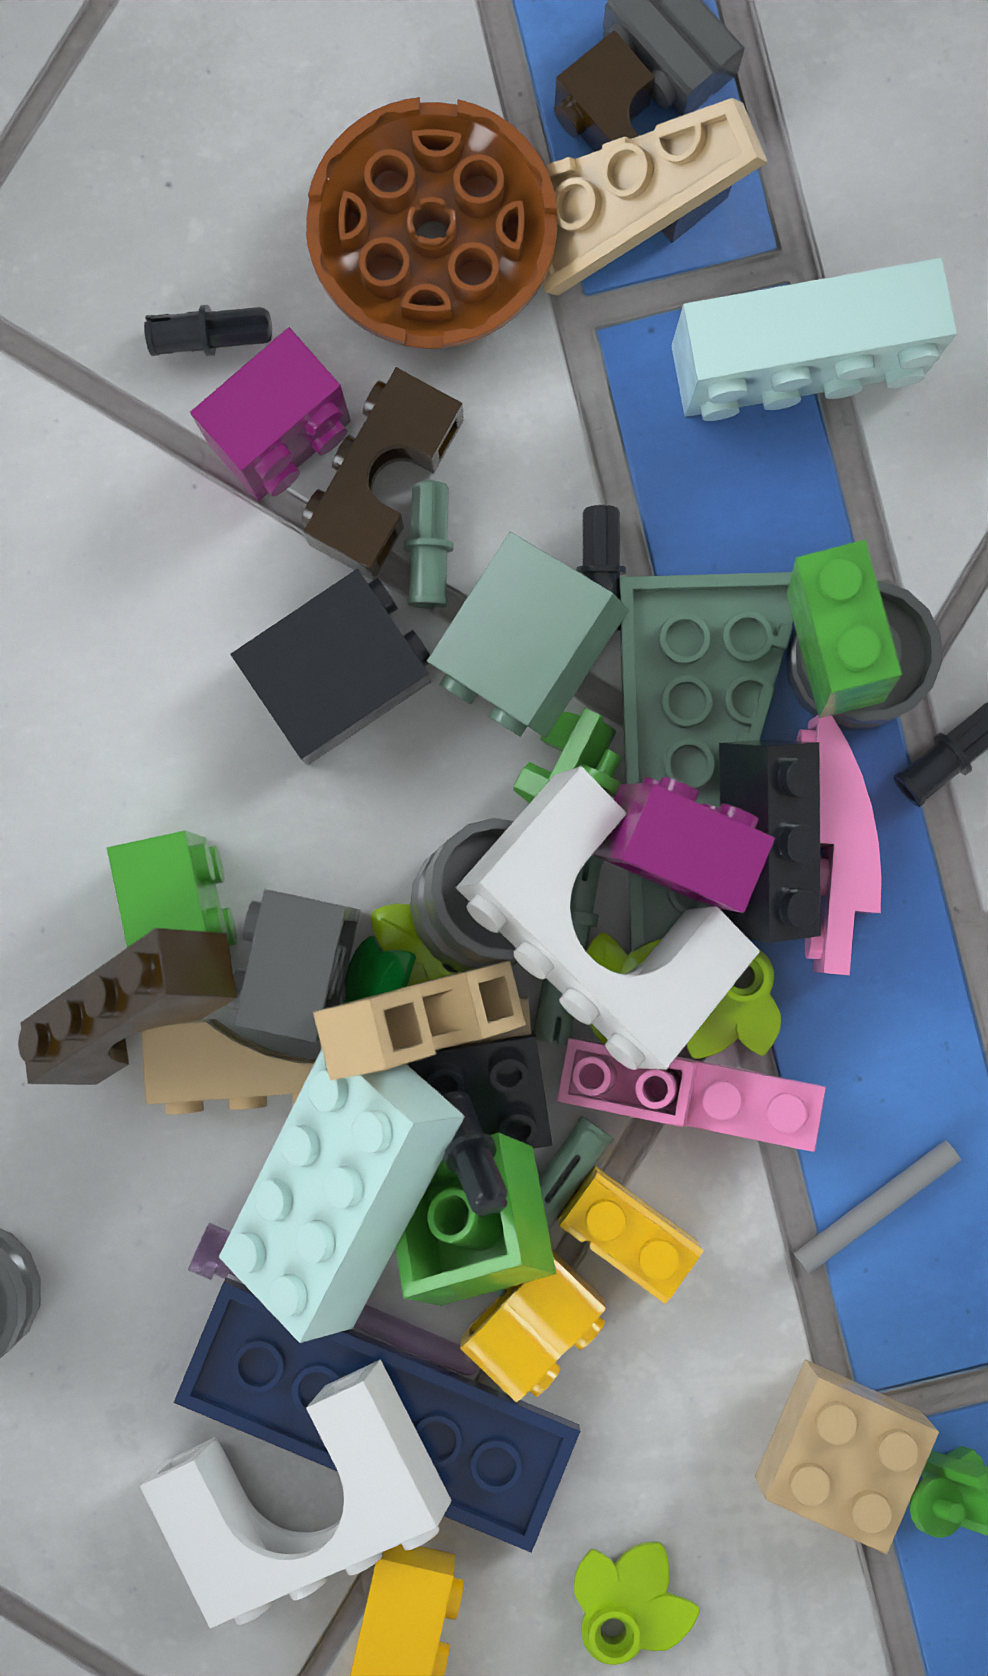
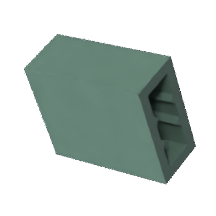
M510 531L427 662L445 673L439 685L471 705L476 696L479 695L495 705L488 717L521 737L526 728L529 727L546 738L629 609L609 590Z

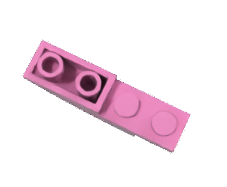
M817 715L808 721V730L800 729L797 736V741L819 742L820 847H823L822 858H820L821 936L805 938V957L807 959H814L813 972L850 975L854 914L881 913L882 877L879 841L870 798L849 743L832 715L820 719Z
M568 1038L557 1102L679 1127L690 1126L815 1152L827 1086L676 1056L667 1069L637 1068L632 1070L618 1062L607 1051L605 1044Z

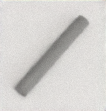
M944 1140L793 1253L805 1271L810 1274L961 1161L959 1155Z

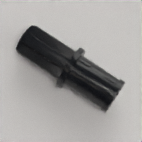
M201 305L199 311L170 315H146V322H144L145 340L151 356L187 351H204L207 356H213L216 353V348L264 344L272 339L271 317L269 311L262 307L211 311L209 305Z
M611 505L585 507L582 521V566L577 567L576 571L609 590L620 600L619 578L620 575L626 574V567L620 566V511L618 507ZM621 624L618 626L616 631L621 630Z
M988 702L983 704L947 735L940 732L934 736L935 745L902 772L894 775L893 779L898 788L915 806H922L926 799L957 774H969L972 771L971 763L988 750Z
M461 1091L446 1093L442 1096L465 1117L451 1144L445 1150L443 1157L445 1164L450 1171L457 1173L472 1212L480 1217H485L492 1212L500 1213L507 1206L506 1197L508 1191L494 1160L497 1150L494 1139L482 1131L473 1108L472 1100L467 1093Z

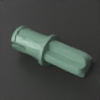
M426 480L415 483L412 487L411 539L404 541V549L410 552L409 597L407 598V605L411 607H447V553L454 550V544L448 541L449 488L447 484L439 481Z

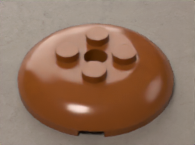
M420 97L393 102L373 110L354 122L333 142L319 163L308 192L306 239L311 261L320 283L335 305L350 320L371 334L392 343L407 347L438 349L460 346L484 338L504 327L530 303L544 282L552 263L557 239V203L551 178L542 159L527 138L512 124L494 112L471 102L458 99L457 104L441 102L420 103ZM431 221L440 222L448 228L444 238L440 236L434 239L424 238L421 235L418 237L416 231L421 225Z

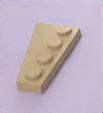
M730 98L658 124L652 132L632 139L622 137L602 144L603 149L576 159L567 157L547 164V171L552 181L557 203V239L551 266L542 283L545 292L559 296L768 163L744 104L734 98Z

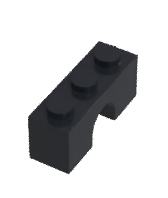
M765 739L719 743L720 806L721 804H727L756 816L759 820L755 829L775 838L744 913L721 909V911L748 939L775 943L821 936L819 742Z

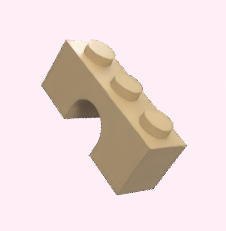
M510 961L444 976L313 1012L330 1081L387 1070L436 1054L435 1050L485 1039L526 1026Z

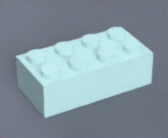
M942 258L685 303L682 307L671 346L685 417L702 414L704 421H717L732 417L740 412L739 407L763 403L765 410H778L799 403L801 396L824 392L827 399H839L859 393L863 390L862 385L886 381L888 388H901L913 385L924 379V374H927L957 335L943 260Z
M321 1049L219 1258L299 1343L353 1329L442 1161L445 1150L451 1144L465 1116L407 1064L387 1070L330 1081Z

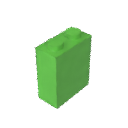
M866 540L796 557L786 595L819 719L883 703L902 676Z

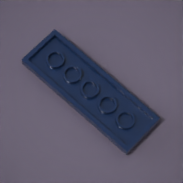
M230 1278L224 1280L173 1403L337 1471L306 1407L325 1385L381 1359L452 1500L444 1517L532 1553L581 1432L579 1424L522 1400L515 1402L508 1394L352 1329L299 1343L244 1284Z

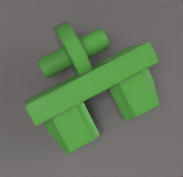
M584 708L581 715L563 711L546 738L541 736V740L546 745L562 752L553 771L550 772L529 762L522 768L513 786V791L530 803L554 775L582 766L610 796L615 798L620 785L623 784L613 778L622 756L608 750L617 731L603 722L604 718L600 714Z
M964 1446L956 1448L947 1455L931 1450L921 1474L923 1480L916 1485L910 1499L909 1509L915 1526L924 1534L937 1538L950 1536L959 1527L988 1536V1465L985 1467L983 1459L974 1449Z

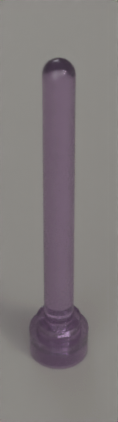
M209 1222L188 1271L212 1280L214 1275L226 1279L228 1274L237 1277L219 1258L231 1231ZM365 1304L354 1325V1328L460 1374L469 1376L476 1373L479 1369V1366L460 1349L459 1344Z

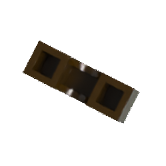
M614 30L556 77L554 113L563 129L571 137L578 138L581 136L594 152L603 149L602 144L622 137L632 139L639 136L632 127L631 121L650 105L655 77ZM732 185L662 229L663 234L673 243L726 200Z
M395 367L387 383L379 380L373 386L362 410V414L367 416L366 421L356 438L349 434L342 441L332 462V468L337 470L326 492L317 489L313 493L301 518V522L306 524L303 533L311 547L353 570L358 569L362 575L372 580L378 575L404 528L401 513L383 504L373 495L372 487L376 476L387 465L400 461L417 464L434 474L464 421L462 402Z

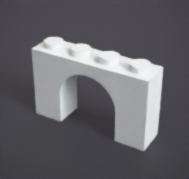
M580 766L554 775L458 884L456 889L469 901L467 910L480 925L494 933L499 931L517 948L513 955L525 970L537 978L545 979L546 977L563 994L559 1001L569 1014L584 1024L590 1025L592 1023L608 1039L605 1047L618 1062L632 1070L637 1068L667 1069L760 950L717 906L685 910L649 956L640 965L625 974H618L602 967L588 955L576 936L571 920L570 900L572 888L582 866L627 813Z
M381 1359L325 1385L306 1407L342 1482L344 1507L342 1518L336 1524L315 1532H296L281 1528L267 1520L254 1508L246 1496L217 1436L163 1461L140 1485L210 1629L233 1618L237 1625L248 1623L266 1612L272 1605L271 1601L290 1594L292 1600L302 1599L323 1586L327 1581L326 1577L345 1569L348 1575L358 1574L378 1562L383 1556L382 1552L399 1544H402L405 1550L414 1549L428 1542L439 1532L438 1525L452 1500Z

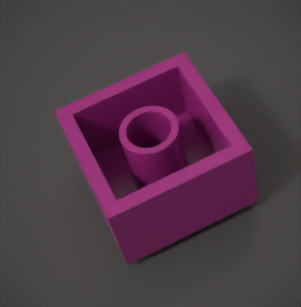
M290 327L190 411L191 416L211 449L258 502L268 493L272 496H277L289 488L300 475L298 467L315 452L322 456L333 450L345 438L348 432L345 427L351 422L341 385Z
M645 777L642 784H621L614 800L627 814L600 844L592 856L703 905L717 906L721 909L744 913L775 840L774 837L755 829L759 818L727 804H721L720 808L706 803L701 805L696 802L699 795L698 790L668 777H662L660 781Z

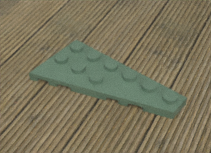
M792 572L619 578L620 601L629 609L620 623L625 784H642L645 777L658 781L662 777H668L698 790L697 803L701 805L706 803L720 808L719 743L760 739L773 696L774 684L781 660L793 628V618L786 595ZM628 871L630 953L648 942L663 938L685 910L710 906L703 905Z

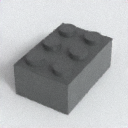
M264 889L262 902L252 900L245 918L243 940L252 942L247 966L245 968L237 967L233 975L237 998L229 1002L228 1007L237 1009L234 1025L309 1042H318L320 1038L313 1012L340 1005L361 909Z

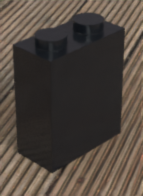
M358 569L230 654L300 759L307 765L431 683L429 673L425 669V666L430 664L427 662L430 653L413 629L402 635L389 615L397 611L398 607L381 581L376 578L368 584Z

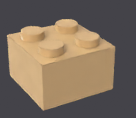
M805 1359L755 1474V1479L765 1500L887 1554L939 1431L921 1411Z

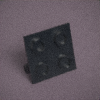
M535 1033L435 1050L436 1054L407 1063L413 1071L440 1095L453 1091L467 1093L472 1100L473 1108L484 1133L488 1135L501 1133L533 1146V1149L553 1146Z

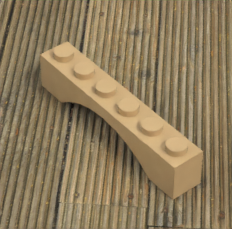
M528 996L519 997L526 1026L485 1039L453 1046L531 1034ZM216 1019L177 1023L141 1031L146 1105L165 1103V1114L204 1111L203 1100L228 1099L230 1110L262 1108L267 1106V1096L292 1094V1103L294 1105L316 1059L301 1058L267 1049L239 1036Z

